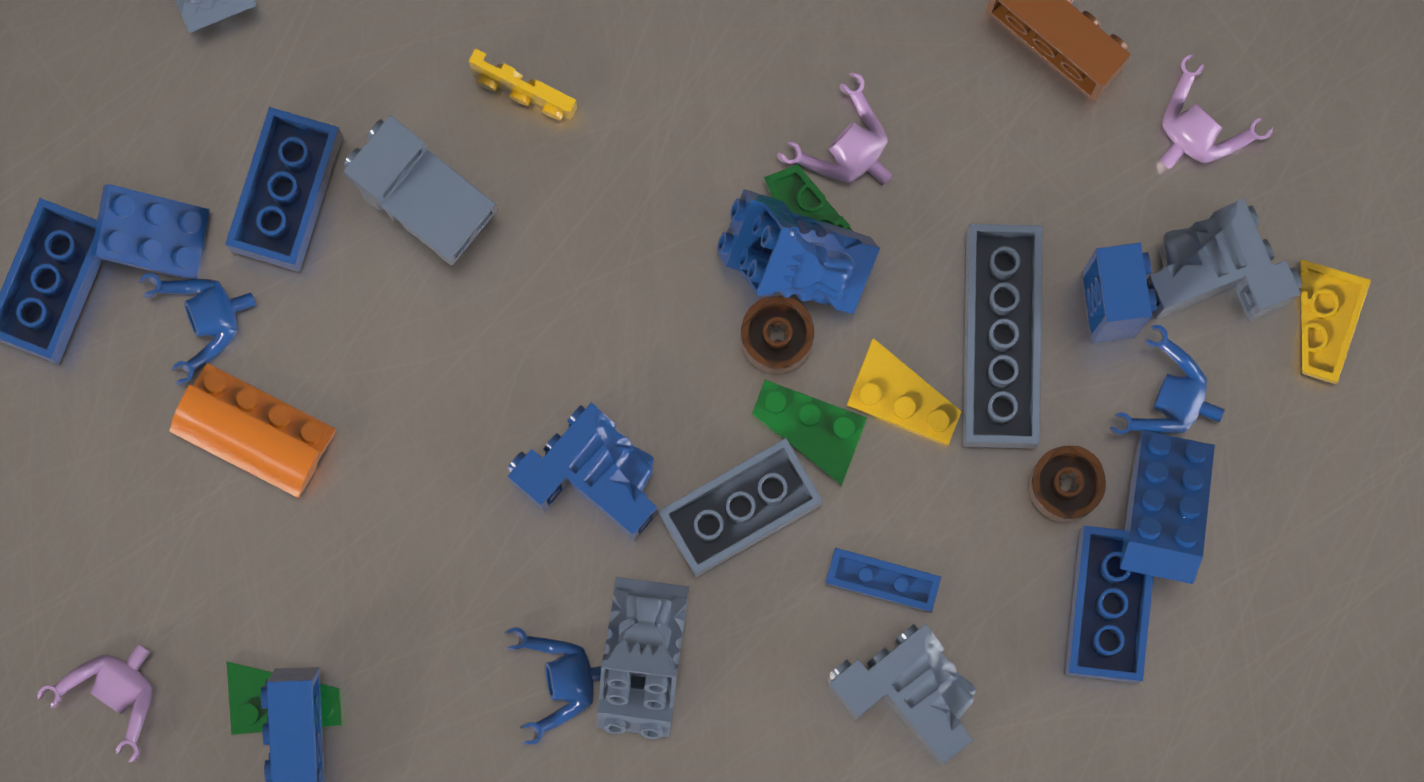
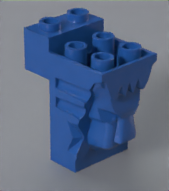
M743 189L740 199L737 198L732 205L730 212L732 220L727 232L721 234L717 245L718 256L725 266L739 270L756 295H773V293L780 291L784 297L789 298L791 295L796 294L802 301L813 300L820 304L833 305L836 310L854 314L880 250L875 241L870 236L793 213L784 201Z
M592 402L587 408L580 405L567 421L569 423L567 431L562 436L556 433L543 448L545 451L543 458L531 449L527 454L521 451L509 464L510 474L507 477L510 483L543 512L550 507L569 485L633 541L641 535L658 515L657 506L643 493L653 475L652 466L654 458L647 452L633 446L629 438L617 432L616 424Z

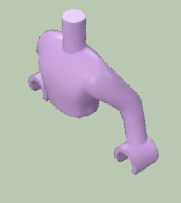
M1187 55L1182 60L1181 68L1183 74L1163 117L1162 126L1174 144L1159 160L1169 169L1184 153L1201 163H1208L1232 154L1256 139H1268L1273 133L1272 127L1266 135L1259 136L1255 128L1263 118H1258L1253 121L1250 129L1214 145L1218 134L1223 129L1218 122L1196 103L1188 110L1180 113L1195 76L1200 75L1204 69V64H1202L1196 72L1192 73L1187 70L1186 64L1192 59L1193 55Z
M849 73L856 81L855 89L850 90L843 83H840V89L843 93L850 95L867 129L860 127L853 121L831 143L828 150L833 154L838 165L801 152L799 145L794 142H787L794 150V155L791 159L788 160L780 152L777 153V156L783 163H797L819 175L843 182H852L868 171L884 185L890 180L892 174L877 159L887 144V137L881 123L862 93L864 88L862 76L858 73Z
M138 644L126 662L110 655L96 657L75 668L54 686L42 687L37 694L38 700L44 697L45 692L52 690L55 693V700L51 703L50 708L57 707L62 701L63 694L82 681L97 674L95 684L90 691L93 696L120 714L134 703L125 740L120 742L116 748V754L118 755L126 745H131L134 748V754L129 762H134L141 753L137 740L152 696L151 684L138 669L148 657L150 651Z

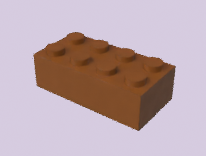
M989 0L986 8L987 12L1094 102L1098 100L1123 71L1131 56L1127 51V44L1115 34L1110 36L1099 28L1100 22L1088 11L1081 13L1071 4L1073 0Z

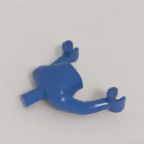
M147 273L141 277L139 283L150 281L155 285V289L144 293L143 296L145 298H153L158 293L197 294L193 298L184 301L185 311L191 328L196 337L216 335L209 344L189 361H179L172 367L171 371L184 369L187 372V378L176 382L178 386H185L190 382L195 371L213 360L237 335L235 312L255 306L254 297L250 292L229 299L220 282L216 280L161 281L157 275Z
M1151 326L1152 330L1160 332L1162 339L1157 343L1145 339L1146 345L1150 348H1160L1179 365L1186 373V376H1174L1167 373L1161 385L1153 409L1159 411L1168 419L1131 418L1128 414L1120 412L1115 414V416L1123 418L1127 423V427L1125 430L1110 427L1111 432L1118 436L1125 435L1130 430H1146L1167 434L1185 433L1193 425L1198 415L1220 422L1225 409L1205 401L1207 378L1189 354L1167 338L1168 334L1163 326Z
M514 627L504 632V634L515 633L519 638L517 645L506 647L509 651L526 648L549 654L563 655L554 661L545 663L547 688L552 701L563 700L571 702L536 723L529 722L520 726V729L529 727L534 731V738L531 741L522 742L524 745H533L541 740L543 733L567 722L592 704L593 682L600 681L601 666L591 667L584 648L566 641L526 636V633L521 628Z

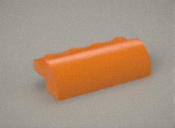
M209 363L205 365L194 384L188 386L175 411L170 427L171 433L297 498L300 497L316 471L317 463L334 437L336 430L332 426Z

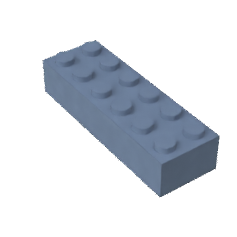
M969 224L966 231L963 447L1036 449L1040 444L1043 226Z

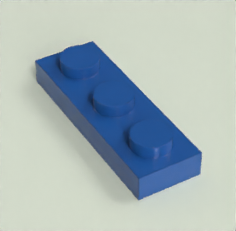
M835 548L825 584L932 613L941 576Z

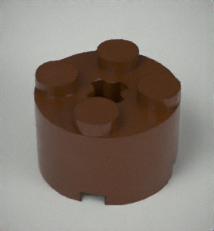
M784 296L766 297L758 300L746 312L741 327V345L744 354L755 367L762 371L779 375L796 369L809 356L814 340V325L810 313L799 301ZM782 328L785 330L784 341L779 339L772 341L770 339V329L778 331Z
M1061 446L1049 450L1034 466L1029 479V495L1035 507L1047 518L1058 522L1071 523L1086 517L1099 505L1106 490L1105 474L1101 462L1092 452L1080 446ZM1068 476L1074 479L1072 486L1076 490L1069 489L1067 492L1061 489L1062 482L1059 478L1064 480Z

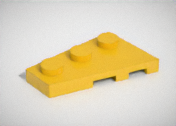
M476 48L474 49L469 59V64L473 77L477 78L476 83L494 92L497 88L510 93L509 98L519 104L528 106L531 102L543 107L542 113L553 119L561 121L562 117L572 120L577 109L576 99L535 79H530L527 83L522 80L523 75L515 71V68L505 63H502V65L497 64L495 67L484 61L486 53Z
M1301 259L1302 374L1337 385L1371 280Z
M874 338L846 405L850 409L947 447L962 412Z

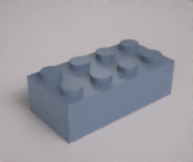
M784 438L662 508L658 513L692 574L697 578L822 506L823 500L787 438Z

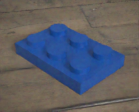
M111 184L104 185L90 257L187 280L197 279L209 209Z

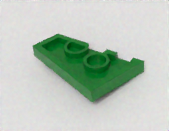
M798 164L764 177V183L770 197L784 201L791 212L853 231L849 223L843 216L837 213L826 200L825 195Z
M764 380L752 412V416L782 440L787 438L793 448L842 487L867 417L768 380Z
M226 661L231 735L263 733V723H267L268 708L262 709L261 686H265L266 679H269L273 672ZM320 684L322 728L343 726L341 689Z

